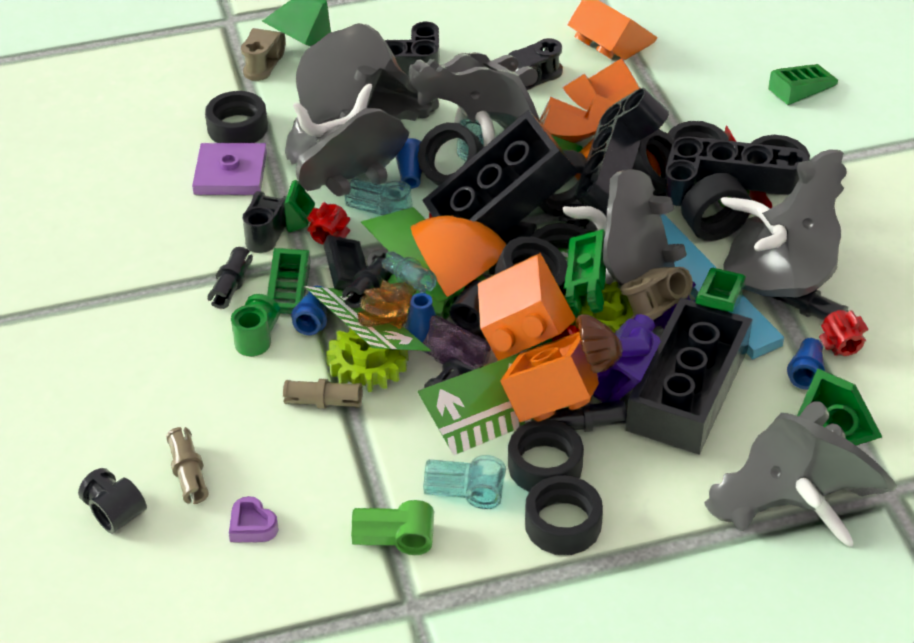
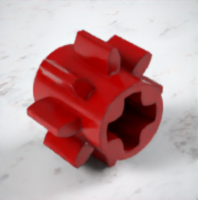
M323 202L319 209L314 207L307 217L308 221L311 222L307 231L310 232L313 240L321 245L324 244L327 235L346 238L351 231L346 227L351 220L350 217H347L346 211L337 204Z
M838 310L832 312L824 319L821 327L825 333L821 334L819 339L825 349H831L835 356L838 354L850 356L862 349L866 341L863 333L869 329L862 317H856L853 310L849 312Z

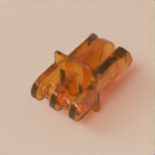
M382 280L380 288L364 291L367 296L362 297L360 307L365 311L358 312V321L362 326L367 327L391 324L402 329L403 324L407 321L406 314L408 309H410L412 294L416 293L417 288L404 282L390 284Z

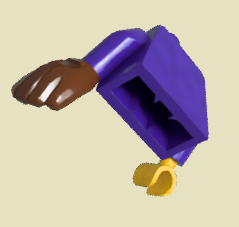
M581 314L576 320V325L579 328L582 349L586 355L587 362L591 365V371L597 373L599 381L592 396L602 403L619 401L642 380L661 343L660 338L652 332L655 328V323L650 317L637 314L634 319H628L614 333L606 324L587 314Z

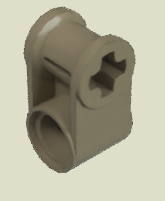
M258 28L251 29L249 36L241 45V53L245 56V66L243 68L245 78L259 81L270 76L275 65L284 55L286 46L284 33Z
M660 267L650 269L640 277L621 286L620 290L622 295L628 298L634 313L631 316L632 319L637 314H643L654 320L660 317L667 309L677 304L680 298L686 299L690 295L693 280L689 271L684 267Z

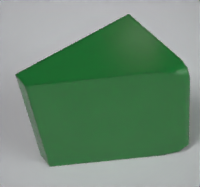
M297 180L292 181L284 203L288 232L307 227L309 224L307 217L315 206L313 199Z

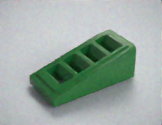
M819 64L780 68L771 71L768 89L787 105H790L836 86L838 79Z
M274 248L267 296L275 301L276 299L295 300V304L277 302L283 314H291L293 308L305 297V286L308 283L311 264L309 250ZM282 269H296L299 272H285ZM280 279H295L298 282H283ZM278 289H292L296 290V293L277 291Z
M714 267L710 268L695 303L722 311L733 312L742 298L746 276Z

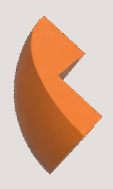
M621 58L592 77L588 78L583 74L562 88L577 105L588 110L596 94L618 102L640 87Z
M596 94L588 110L584 111L550 97L541 114L540 123L551 135L578 143L595 135L602 115L616 102Z
M454 216L432 217L411 226L412 235L421 254L447 297L496 264L503 248L506 246L501 237L484 224Z

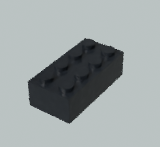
M527 110L422 201L432 217L447 215L477 221L502 237L572 179L579 171L549 131Z
M680 298L660 337L661 343L642 380L634 387L628 399L625 431L700 455L748 351L753 319L702 306L694 301Z

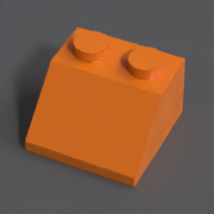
M582 0L567 24L577 31L574 36L588 46H590L592 41L597 43L598 47L596 50L610 59L615 54L626 60L655 43L658 38L632 19L599 0Z
M541 253L478 283L480 329L498 361L561 334L576 320Z
M580 332L521 352L502 377L500 382L519 422L532 418L539 422L554 415L558 409L568 406L570 410L585 406L591 401L599 381L597 373L591 371V365L587 362L586 355L583 352Z

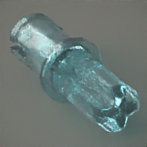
M389 251L386 253V259L382 260L383 268L393 273L396 280L402 285H411L420 293H426V289L430 292L436 285L437 278L435 273L422 267L420 262L413 257L404 258L394 251Z

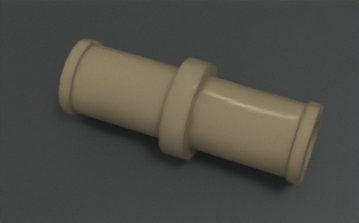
M322 378L318 382L285 380L283 397L287 398H284L283 402L284 404L316 405L318 409H327L328 405L360 408L363 400V386L361 383H330L328 379Z
M181 427L173 428L166 435V440L173 457L171 462L173 475L179 478L184 502L187 504L191 503V494L193 504L201 503L209 495L201 472L204 466L201 455L195 451L190 429L187 427L183 429L185 435L183 437Z

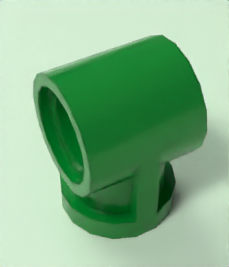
M253 294L248 297L244 306L239 307L232 313L231 325L236 351L240 354L254 357L265 353L270 348V333L281 314L280 307L274 299L264 294Z

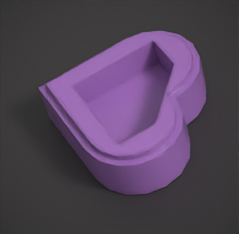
M247 496L238 499L233 504L229 526L230 542H267L277 535L279 530L277 516L273 511L264 509L259 499Z

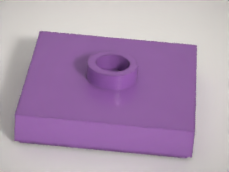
M201 143L192 184L193 194L254 195L256 191H261L267 155L266 143Z

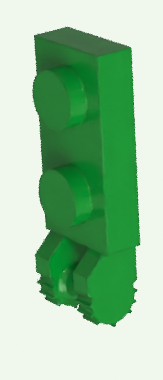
M604 229L570 238L568 267L564 289L566 291V301L575 318L582 314L581 295L588 294V306L594 314L603 311L604 298L602 290L605 289L606 266L603 260Z

